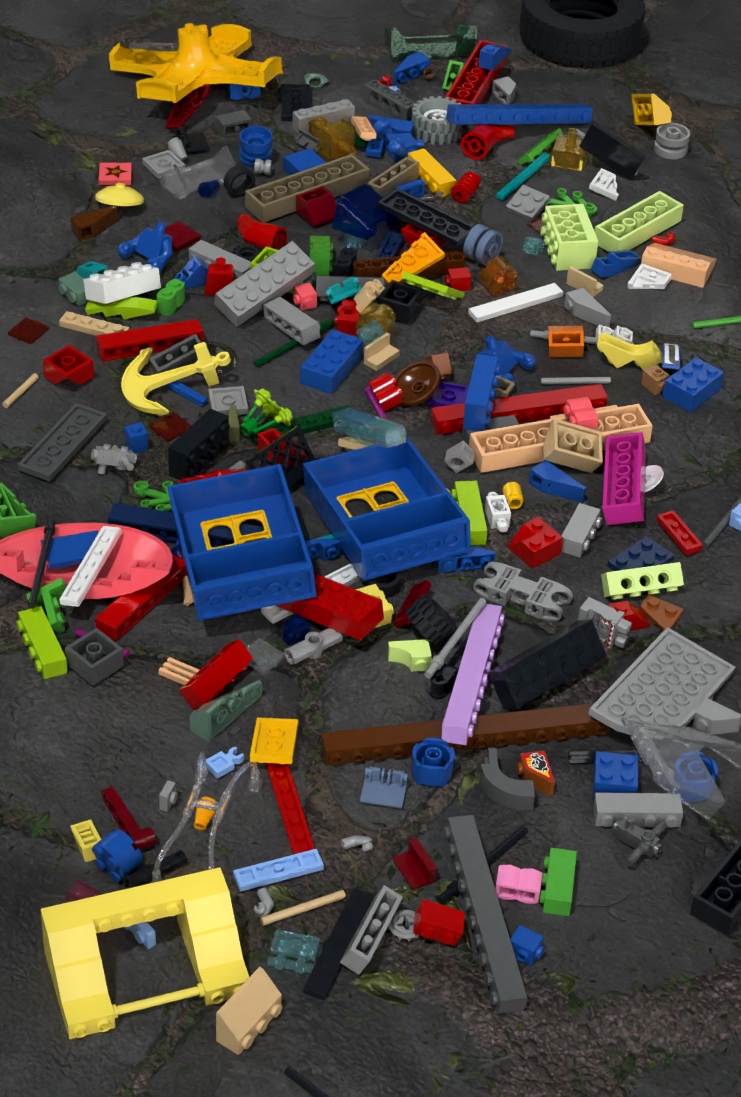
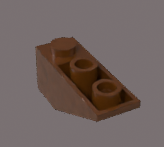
M117 206L72 216L71 231L79 241L95 237L118 220Z

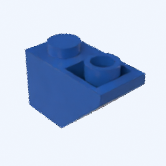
M194 256L174 279L185 282V289L203 286L206 282L209 264Z

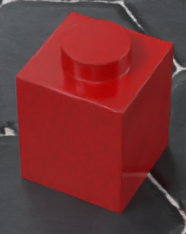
M468 267L448 269V276H445L446 286L459 291H470L471 275Z

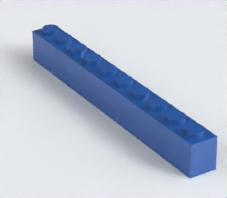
M450 104L447 107L446 120L452 124L591 123L593 108L586 104Z

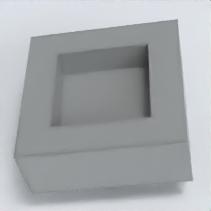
M167 780L159 795L160 810L168 812L171 805L176 803L178 792H176L175 782Z

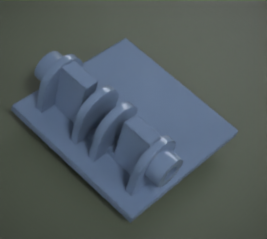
M366 767L360 802L402 809L408 773L393 770V773H391L392 769H389V772H385V768L381 772V768Z

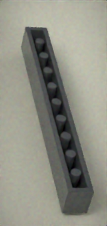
M474 816L448 817L446 826L443 827V837L448 841L449 857L453 858V872L459 879L458 889L460 893H463V907L469 914L468 924L469 928L473 929L474 946L479 949V963L485 970L484 980L486 986L490 988L491 1005H495L497 1014L524 1011L527 994Z

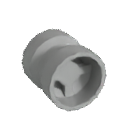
M256 158L254 174L260 175L264 173L267 176H271L272 160L262 161Z

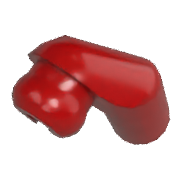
M671 232L667 233V237L653 235L652 243L668 245L674 243L676 235Z

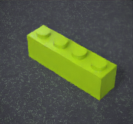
M455 481L454 489H451V496L470 519V545H486L487 526L477 481Z
M42 606L18 612L17 629L19 633H23V642L25 646H29V655L31 659H35L37 672H41L44 679L66 674V657Z

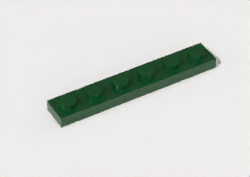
M347 405L294 418L291 420L290 426L282 422L275 423L258 433L274 428L285 434L294 427L300 426L303 434L355 422L356 415L350 406ZM258 433L250 435L255 446H258Z

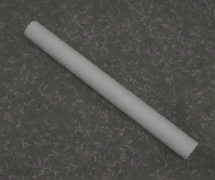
M611 377L541 378L540 383L541 385L610 384Z

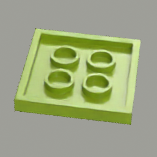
M403 271L401 278L407 279L406 283L454 300H457V297L463 299L465 292Z

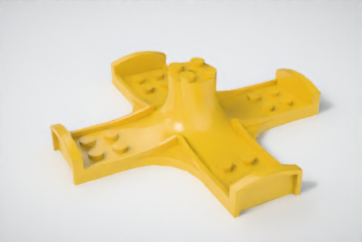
M187 23L185 27L178 29V51L134 48V41H122L113 47L109 53L110 70L153 76V78H146L136 82L137 99L147 98L177 103L191 91L204 84L229 83L266 87V83L276 75L283 73L282 57L273 56L266 59L265 62L236 58L250 48L252 42L251 30L234 24L213 26L211 28L212 35L208 38L207 25L194 26L193 23Z

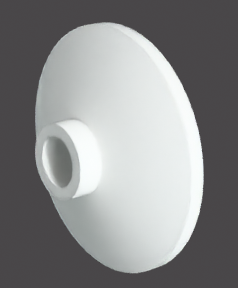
M650 465L646 467L645 492L656 487L662 480L664 472L660 466Z

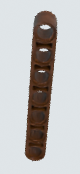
M458 251L444 252L445 257L416 276L448 275V269L465 268V254ZM401 256L356 260L353 263V277L382 278V274L395 261H398Z

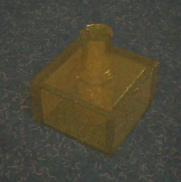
M342 119L319 128L318 155L321 158L330 162L350 154L355 155V126Z
M570 128L567 131V135L558 134L553 148L551 166L582 171L587 151L579 147L583 138L577 137V130Z

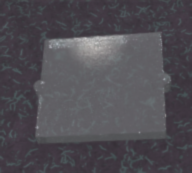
M261 638L253 644L247 645L246 648L253 657L248 665L263 675L273 667H277V664L286 658L283 652Z

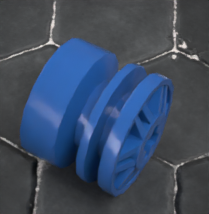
M261 126L244 128L240 133V161L249 167H254L256 158L262 161L272 160V132Z

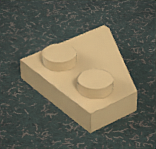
M355 437L339 438L338 446L345 447L346 451L376 445L372 443V440Z

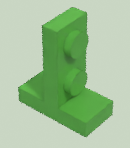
M62 578L41 587L36 607L45 606L49 623L58 634L66 631L64 626L66 620L60 611L62 605L59 599L68 584ZM31 592L28 593V594H26L28 601H29Z

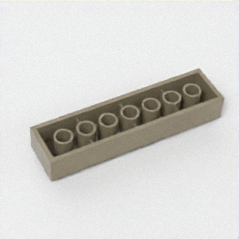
M350 154L246 190L245 208L261 222H268L269 220L295 212L296 195L324 186L335 198L367 186L370 169L354 155Z

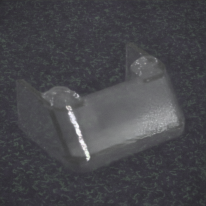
M226 145L213 158L178 170L177 165L174 164L159 181L162 187L175 198L183 199L194 191L216 183L223 184L226 172L236 166Z

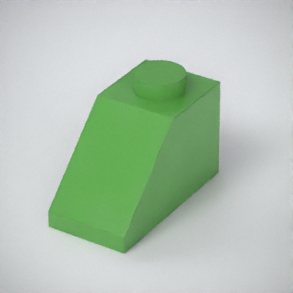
M453 60L449 61L442 89L449 91L464 67V63Z

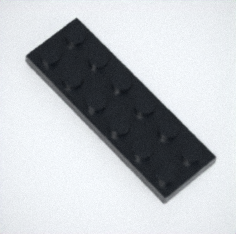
M398 188L378 201L377 207L456 247L465 241L468 233L474 227Z

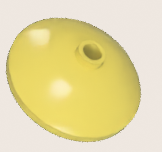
M124 183L108 186L95 194V199L98 202L115 206H135L144 202V197L139 192L125 186Z

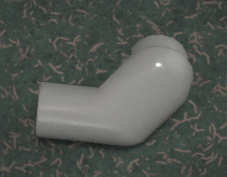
M261 888L257 891L261 902L258 903V907L256 905L254 907V911L259 917L268 915L274 906L267 888Z

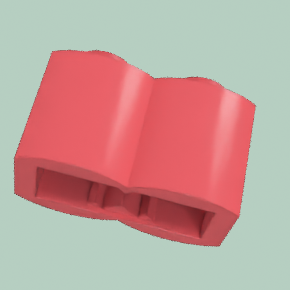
M588 397L566 400L563 411L564 415L568 416L569 423L597 429L598 415Z

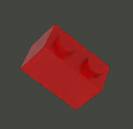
M423 899L415 911L413 933L455 946L463 934L465 912Z

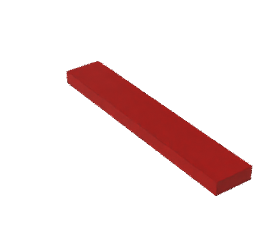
M265 763L292 854L315 849L289 765Z

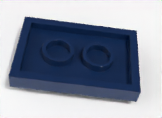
M645 536L610 559L607 567L613 571L669 564L674 561L675 555ZM640 577V583L643 582L645 579L643 577Z

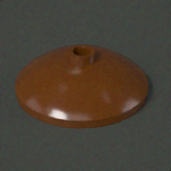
M417 361L404 367L395 376L398 384L396 387L399 386L404 394L401 397L403 402L400 404L406 406L417 405L429 399L436 392L441 381V373L434 363Z

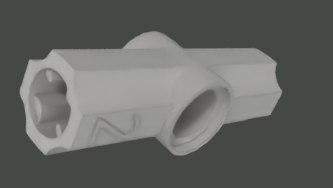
M327 628L319 633L309 632L306 634L305 640L284 649V655L290 665L306 658L315 659L321 656L323 650L341 642L343 636L340 632L331 628Z

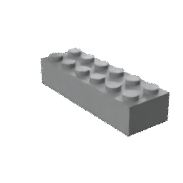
M291 241L218 291L215 295L214 305L235 327H238L261 311L264 303L281 297L294 288L295 285L313 274L315 263Z

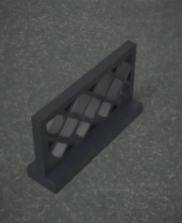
M296 426L247 459L246 463L249 470L256 469L253 463L256 459L261 461L260 468L265 467L266 463L271 464V466L278 465V454L283 455L284 459L281 467L289 488L304 477L303 463L315 461L319 458H314L300 426ZM294 433L298 436L297 444L292 442ZM281 442L286 443L285 452L279 451ZM291 445L297 447L295 456L290 455ZM301 449L307 455V458L304 460L300 458ZM268 451L274 452L272 461L267 460ZM289 458L294 460L293 468L287 467Z

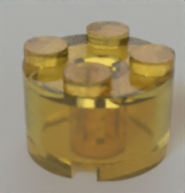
M371 303L362 312L355 327L361 336L371 343L385 333H391L396 324V317L393 310L387 305Z

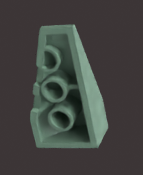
M257 680L205 703L199 709L194 710L189 717L190 731L210 742L262 696V681Z

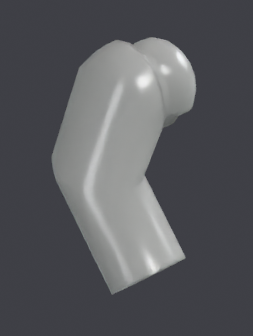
M354 835L341 839L343 850L362 845L364 852L374 848L373 840L369 836Z

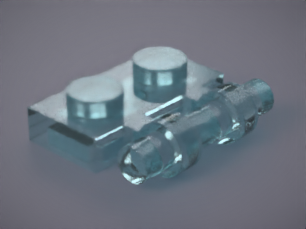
M276 930L271 945V953L278 954L277 958L268 956L267 965L274 966L278 970H283V968L295 970L299 974H303V972L311 973L314 965L305 962L306 960H316L320 938ZM286 956L298 958V961L287 960L285 958Z

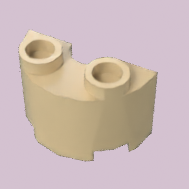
M374 279L373 281L366 282L353 298L357 304L355 308L360 314L385 289L379 280Z

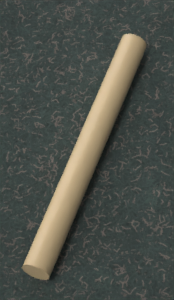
M340 890L260 917L261 924L265 926L346 898L345 892Z

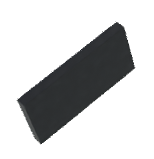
M281 84L282 121H292L293 111L312 107L310 84Z
M595 122L591 124L579 145L580 148L630 181L646 157Z

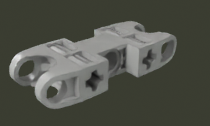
M498 562L487 563L484 567V573L489 578H479L473 584L474 591L489 601L505 606L508 600L524 605L526 614L554 622L560 620L563 615L562 608L556 604H569L573 599L572 591L558 582L541 577L537 583L521 577V569ZM489 568H493L497 573L490 571ZM478 585H482L486 590L481 589ZM560 593L566 594L568 598L561 596ZM550 610L555 611L558 615L552 614Z

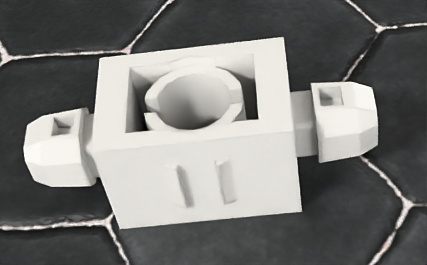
M489 492L488 496H486L485 513L491 529L497 528L500 532H506L508 527H510L511 512L505 495Z

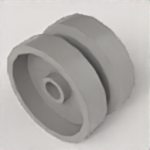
M678 123L659 125L656 130L655 153L666 159L685 157L690 139L689 129Z

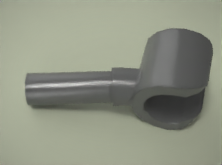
M437 191L435 196L421 197V200H434L435 203L439 204L444 199L441 197L443 192Z

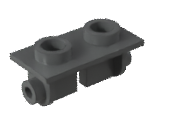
M298 129L300 135L294 139L297 145L303 148L306 147V149L310 148L316 154H319L321 150L326 151L323 145L324 142L319 137L316 138L308 131Z

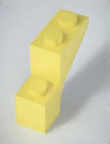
M607 333L598 335L597 347L599 351L603 352L607 356L609 363L613 364L616 368L633 360L642 370L662 362V352L653 340L645 344L634 345Z

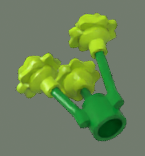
M262 388L254 390L257 400L254 402V406L248 415L242 419L243 423L239 427L242 433L249 437L252 434L256 435L259 431L275 423L282 422L290 426L293 415L288 408L284 409L278 406L275 401H272L270 399V392ZM262 405L261 415L256 419H250L256 409ZM263 417L274 418V420L258 427V422Z

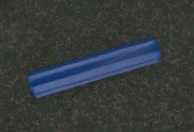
M177 380L165 385L201 407L207 404V397Z

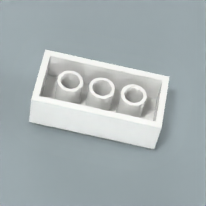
M135 262L129 267L120 266L115 271L106 270L104 274H92L90 278L83 279L86 299L106 304L161 288L159 268L152 267L151 264L142 265L141 262Z

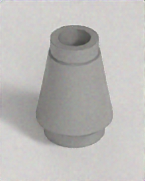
M178 137L171 139L167 143L168 149L181 161L188 158L183 143Z

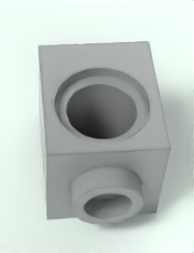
M461 441L446 451L444 462L455 473H458L473 464L475 452L464 441Z

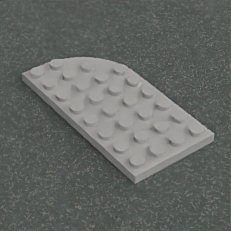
M667 627L591 706L588 714L615 731L646 738L672 735L683 729L694 718L695 711L705 698L711 699L734 673L736 667Z

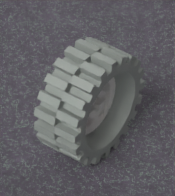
M429 96V99L425 97L422 98V101L418 100L412 108L413 135L417 136V139H423L425 143L430 141L431 144L437 142L439 145H443V142L450 144L451 141L456 142L458 138L461 139L462 135H464L465 124H452L446 120L448 105L461 103H457L455 99L451 101L449 97L443 99L442 96L437 98Z

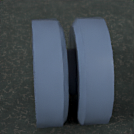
M477 224L471 229L465 239L463 253L467 258L473 261L476 260L484 266H489L496 260L501 251L503 236L493 229L490 230L487 226Z

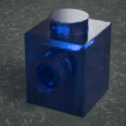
M298 614L283 623V641L290 647L305 640L306 634L311 632V624Z

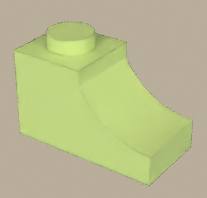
M427 639L388 642V661L402 663L409 667L411 672L426 671L429 668L432 655Z

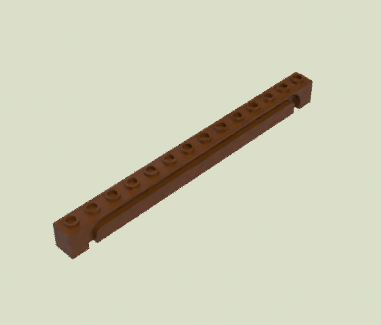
M590 703L477 716L476 724H472L474 725L473 736L468 738L467 745L448 742L447 745L450 748L452 746L454 751L610 734L611 727L588 714L589 709L594 704ZM444 720L322 733L321 749L325 766L412 756L413 747L417 743H422L423 739H442V724Z

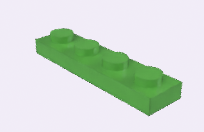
M559 128L551 132L517 160L519 164H529L536 157L543 154V151L559 140L558 137L563 134L561 129Z

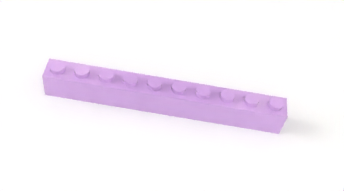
M485 604L473 620L442 724V739L448 743L467 745L468 738L473 736L474 725L472 724L477 722L478 712L476 711H480L481 699H483L485 691L484 686H487L488 674L491 671L495 650H497L498 638L501 636L502 626L504 625L505 614H502V606Z

